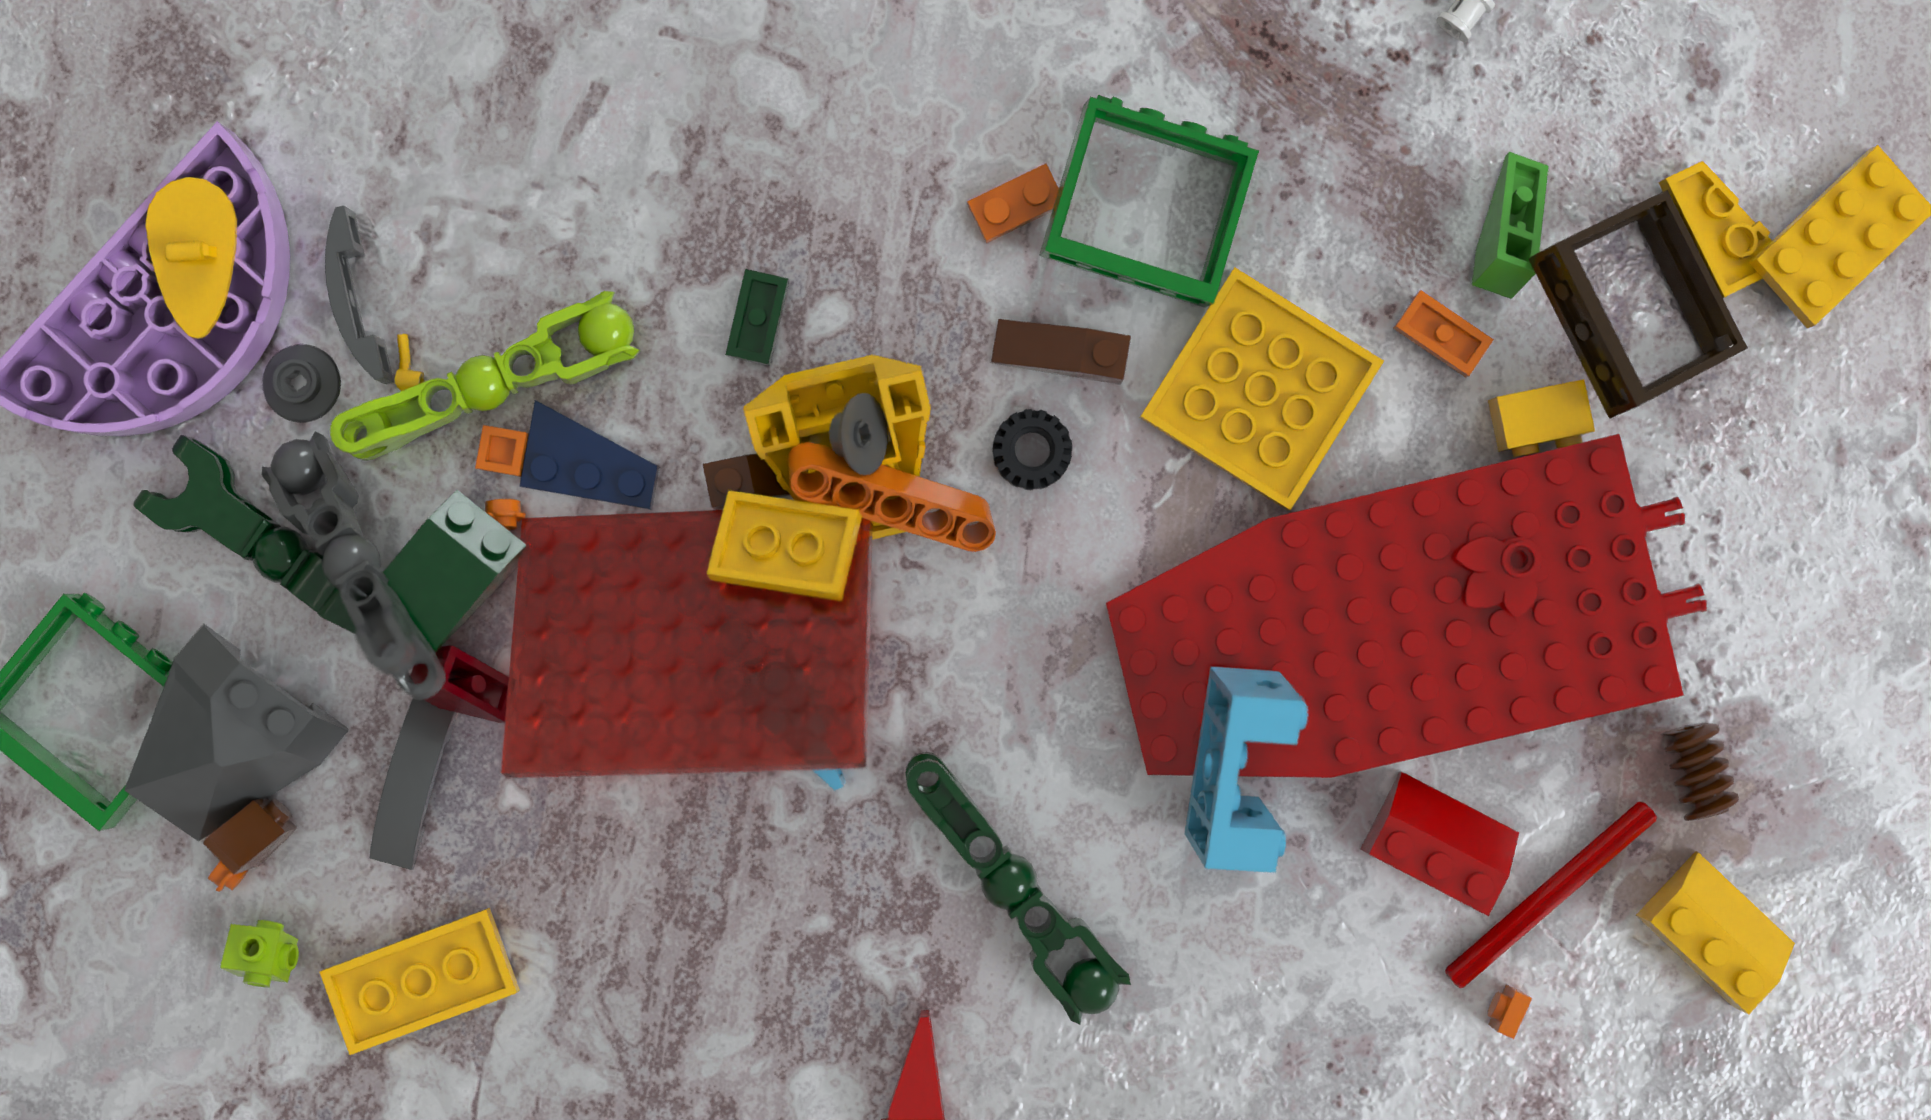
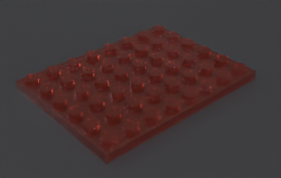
M723 510L522 519L520 540L526 544V547L518 561L501 774L506 778L866 768L873 521L861 518L842 601L710 580L707 570Z

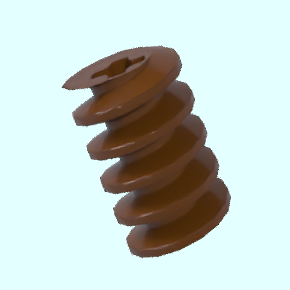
M1690 724L1661 734L1675 736L1676 741L1665 747V752L1680 753L1681 758L1669 765L1670 769L1685 771V775L1674 782L1675 786L1688 787L1690 789V792L1681 797L1679 802L1680 804H1691L1695 807L1693 811L1684 816L1685 821L1700 820L1723 814L1739 801L1737 793L1724 791L1734 784L1733 777L1719 774L1729 767L1728 759L1714 757L1724 750V743L1717 740H1709L1719 733L1720 729L1717 724Z

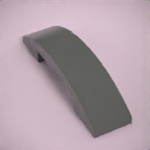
M344 205L335 207L330 221L325 248L326 285L332 312L346 345L364 370L376 381L384 384L393 383L394 379L385 340L375 335L365 336L348 262L350 258L365 255L356 214Z
M412 699L383 787L372 836L370 859L410 870L414 869L425 831V826L422 825L445 743L449 742L457 716L456 712L440 709L425 700Z

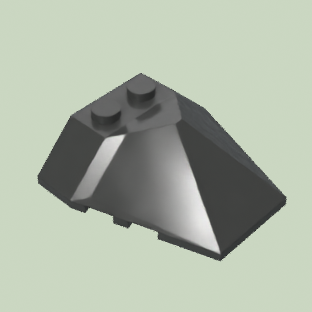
M203 623L173 660L169 675L124 791L199 842L217 830L252 801L260 798L263 800L267 799L319 766L349 730L314 703L309 708L241 660L240 649Z

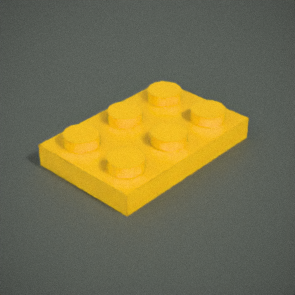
M728 490L707 575L712 581L842 601L862 516L859 510Z

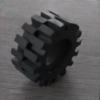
M1025 409L1023 412L1012 414L1005 422L1003 421L995 434L992 452L995 466L1004 479L1017 488L1033 490L1046 488L1062 477L1070 464L1073 446L1072 440L1069 437V431L1066 426L1062 425L1059 418L1048 414L1044 410ZM1037 433L1047 440L1050 452L1048 459L1042 465L1028 467L1017 459L1015 444L1024 434Z

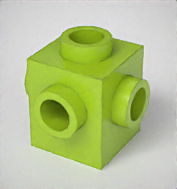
M258 920L256 927L231 924L220 968L236 976L244 977L243 983L252 986L269 988L271 981L288 983L290 972L296 967L298 962V939L284 932L283 924L273 921Z

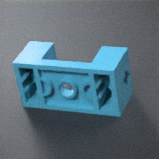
M1210 666L1184 832L1205 869L1276 873L1278 857L1284 855L1286 848L1284 830L1281 829L1260 797L1240 796V788L1237 784L1239 769H1243L1247 761V745L1245 741L1297 745L1299 730L1304 729L1308 716L1307 705L1280 671Z

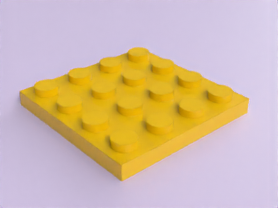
M1234 267L1217 293L1214 304L1210 305L1139 418L1282 508L1290 511L1384 363V360Z

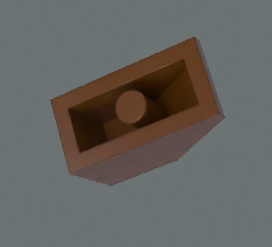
M758 454L743 455L703 464L711 508L724 509L728 490L776 498L790 495L787 490L784 491L778 483L775 473Z
M260 798L248 804L210 834L202 843L235 875L260 866L297 827L290 821L292 814L284 804L274 798L271 801L268 798L265 800Z

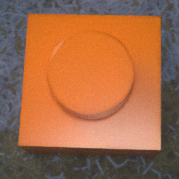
M483 425L475 469L521 477L529 433Z
M1506 984L1503 992H1497L1489 1005L1488 1016L1491 1019L1488 1025L1497 1032L1514 1039L1532 998Z

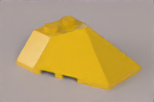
M868 355L782 376L743 407L754 450L762 460L764 459L775 473L778 483L784 491L787 490L794 500L813 503L801 499L792 491L787 463L788 455L795 446L806 442L832 448L829 437L832 419L837 413L843 412L848 401L854 396L867 393L878 401L887 423V448L881 465L920 477L922 458H924L926 447L927 421H929L931 411L921 365ZM806 469L802 473H813L816 469ZM850 482L845 484L844 486L851 487L855 486L858 483ZM893 495V496H889V497H887V498H885V499L891 500V499H895V498H897V497H899V496ZM861 518L856 543L906 531Z

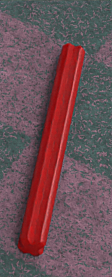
M1641 801L1632 806L1446 967L1445 973L1448 978L1459 988H1464L1656 822L1657 816L1654 811Z

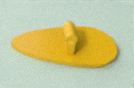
M186 177L169 182L155 194L148 206L145 225L149 252L164 301L175 321L185 333L192 338L200 339L210 333L218 321L227 300L237 246V217L232 201L221 188L205 179Z

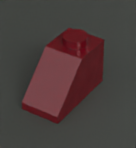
M453 645L441 646L435 654L445 671V682L436 694L424 700L440 709L497 723H505L518 682ZM418 663L413 666L410 675L414 684L423 683L427 678L428 667L426 664Z

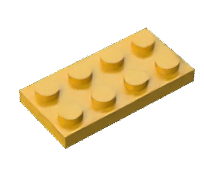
M1876 145L1864 153L1757 254L1749 264L1806 328H1810L1820 322L1931 216V204L1881 147Z
M490 907L319 971L349 1055L503 999L520 991Z

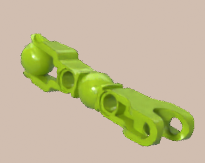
M603 291L582 304L576 303L543 316L537 323V332L511 345L503 355L496 352L493 354L494 357L486 355L471 357L462 363L456 374L452 371L447 373L448 379H431L396 394L370 400L340 413L331 423V439L341 451L349 453L360 460H373L407 445L421 435L453 422L460 417L463 411L470 414L473 412L472 409L487 411L497 408L504 403L510 392L513 394L519 393L517 387L530 388L559 378L565 384H576L607 370L609 366L632 360L638 355L640 350L630 346L634 336L632 318L625 309L617 304H612L615 292ZM579 322L578 336L580 343L587 352L595 357L569 367H564L561 362L562 351L553 343L552 335L565 327ZM522 355H530L535 358V368L527 376H517L513 371L515 360ZM440 390H449L453 398L450 407L445 411H434L431 406L433 395ZM366 429V437L357 442L359 432Z

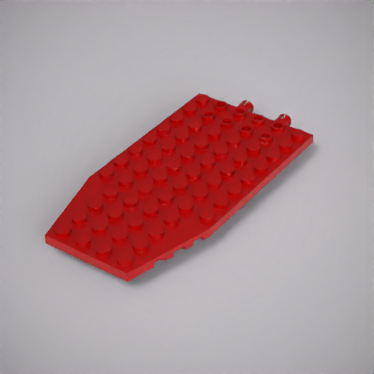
M1620 434L1268 518L1106 603L1147 775H1194L1210 666L1280 671L1307 705V723L1304 729L1299 730L1297 745L1245 741L1247 745V761L1245 767L1239 769L1238 776L1333 778L1684 696L1667 623L1670 618L1706 612V600L1699 599L1686 602L1687 599L1704 596L1705 594L1699 583L1661 594L1657 587L1645 539L1647 532L1685 524L1684 513L1665 516L1666 512L1683 508L1679 497L1640 507L1636 502ZM1485 536L1502 542L1514 537H1524L1533 541L1539 547L1542 554L1541 568L1534 576L1538 590L1534 605L1518 618L1508 611L1504 602L1488 608H1474L1466 605V586L1473 571L1456 559L1457 552L1465 544ZM1521 551L1512 553L1510 557L1511 565L1515 568L1523 567L1526 563L1525 554Z

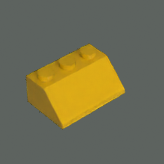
M1697 851L1690 856L1636 914L1647 927L1732 1007L1748 1015L1780 982L1795 945L1783 931Z

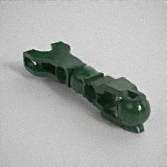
M180 435L173 445L172 452L188 469L189 481L185 491L178 497L169 499L161 493L142 490L134 500V507L165 530L185 533L203 530L243 559L253 561L254 567L265 579L274 583H280L281 586L316 611L320 617L355 634L356 627L342 601L340 590L334 587L324 575L322 566L323 555L316 550L308 549L306 541L297 531L288 527H281L279 523L238 494L234 486L232 467L225 457L197 439Z
M923 752L913 756L908 762L905 771L907 788L910 794L962 858L972 868L976 869V874L981 880V888L986 899L995 907L1007 910L1011 919L1016 917L1022 934L1032 946L1030 961L1033 970L1062 1004L1070 1020L1081 1025L1083 1013L1099 1014L1109 1009L1117 998L1119 985H1131L1129 974L1111 957L1085 921L1076 917L1068 920L1051 900L1043 895L1041 888L1037 884V874L1030 862L1022 856L1012 854L1007 845L1002 848V843L996 830L941 758L931 752ZM925 772H933L938 775L936 783L929 787L922 786L917 780ZM981 836L988 837L994 842L993 851L988 856L979 858L970 853L969 847L975 838ZM1033 907L1045 908L1048 911L1047 921L1037 927L1028 925L1024 918L1029 909ZM1076 936L1080 937L1096 958L1082 959L1074 963L1066 972L1062 984L1045 960L1051 951L1062 949L1066 939H1072Z

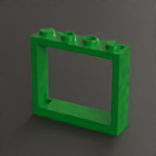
M1098 95L1097 98L1090 97L1083 105L1039 256L1204 308L1214 304L1259 150L1247 147L1248 143L1238 140V136L1225 134L1221 139L1206 134L1207 128L1194 122L1182 121L1181 125L1165 121V114L1154 109L1140 108L1139 112L1122 107L1123 101L1116 97L1111 99ZM1094 122L1233 166L1200 280L1061 237Z
M83 593L82 596L80 594H63L0 670V751L96 830L103 831L115 828L137 799L124 791V786L114 800L110 802L5 716L1 710L77 617L163 687L173 662L160 651L154 648L149 651L137 641L140 637L139 634L129 625L119 620L114 623L102 612L106 609L105 606L93 596L87 593Z

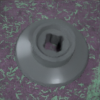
M296 344L280 350L270 359L263 374L262 387L268 405L276 414L286 420L303 423L317 420L332 409L340 394L341 377L336 363L325 351L308 344ZM301 374L307 383L306 386L298 389L297 392L293 385H291V380Z
M867 393L858 394L850 399L843 412L837 413L832 419L829 431L831 447L835 454L839 457H844L849 467L862 475L872 474L879 468L886 453L888 440L884 412L878 401Z

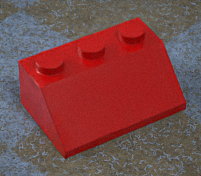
M1400 771L1360 849L1489 916L1509 878L1519 832Z

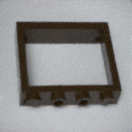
M1668 190L1563 239L1528 258L1609 419L1650 401L1748 348ZM1637 221L1704 353L1644 386L1635 372L1575 253V250Z

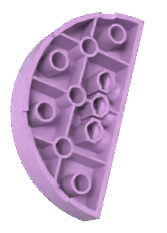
M217 121L0 358V406L23 418L56 429L95 436H131L166 429L197 416L227 396L248 375L270 343L280 321L290 276V248L288 230L275 188L252 151L233 131ZM186 177L205 179L221 188L232 201L237 217V246L227 300L218 321L210 333L200 339L192 338L185 333L175 321L164 301L151 260L145 225L148 206L155 194L169 182Z

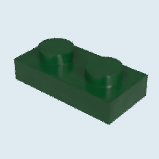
M745 269L725 355L727 357L770 366L788 290V278Z

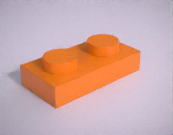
M1047 163L967 201V205L985 242L988 243L1052 212L1059 188Z
M1422 290L1417 292L1393 327L1400 334L1465 378L1470 376L1494 340Z

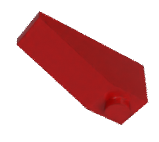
M929 1009L920 1011L889 1104V1118L881 1120H945Z

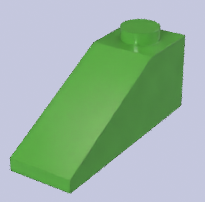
M1512 152L1506 154L1476 247L1472 277L1473 286L1512 299L1536 274L1528 258L1540 251L1548 165Z

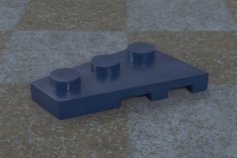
M535 400L520 487L652 510L659 466Z

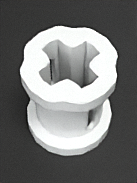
M1455 0L1447 12H1441L1436 21L1453 38L1461 42H1467L1472 35V28L1484 13H1490L1494 9L1495 3L1493 0Z

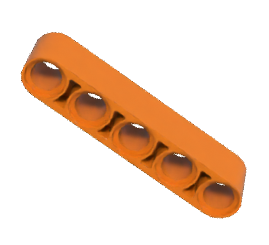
M806 442L798 444L788 455L787 463L791 489L796 496L803 500L816 504L859 510L864 519L967 551H982L988 548L995 540L996 531L989 504L978 495L885 465H880L872 474L862 475L851 469L844 457L836 455L832 448L816 443ZM806 469H816L813 473H802ZM850 482L858 483L855 486L851 487L844 486L845 484ZM893 495L899 496V497H897V498H895V499H891V500L885 499V498H887V497H889V496H893ZM934 508L939 509V510H937V511H935V512H931V513H930V512H927V511L930 510V509H934ZM978 521L977 524L967 525L970 522Z

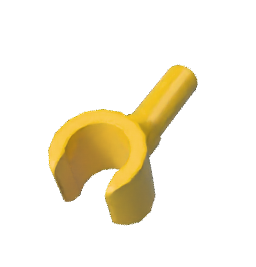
M408 334L397 335L400 362L399 369L395 374V384L400 391L425 382L424 372L411 370Z

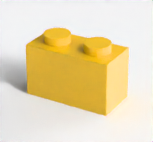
M1584 379L1498 396L1488 400L1498 452L1512 450L1513 458L1540 452L1538 446L1540 443L1555 441L1556 449L1583 443L1581 435L1595 432Z

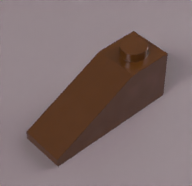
M998 319L991 363L1121 385L1125 376L1131 336L1088 328Z

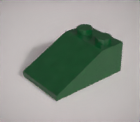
M456 490L428 517L383 573L389 580L387 585L397 593L412 621L436 653L517 569L526 544L459 490Z

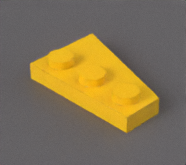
M1704 161L1658 182L1663 192L1668 190L1722 298L1763 279L1749 262L1772 241L1768 237L1771 232L1760 221L1755 223L1738 205L1739 198Z

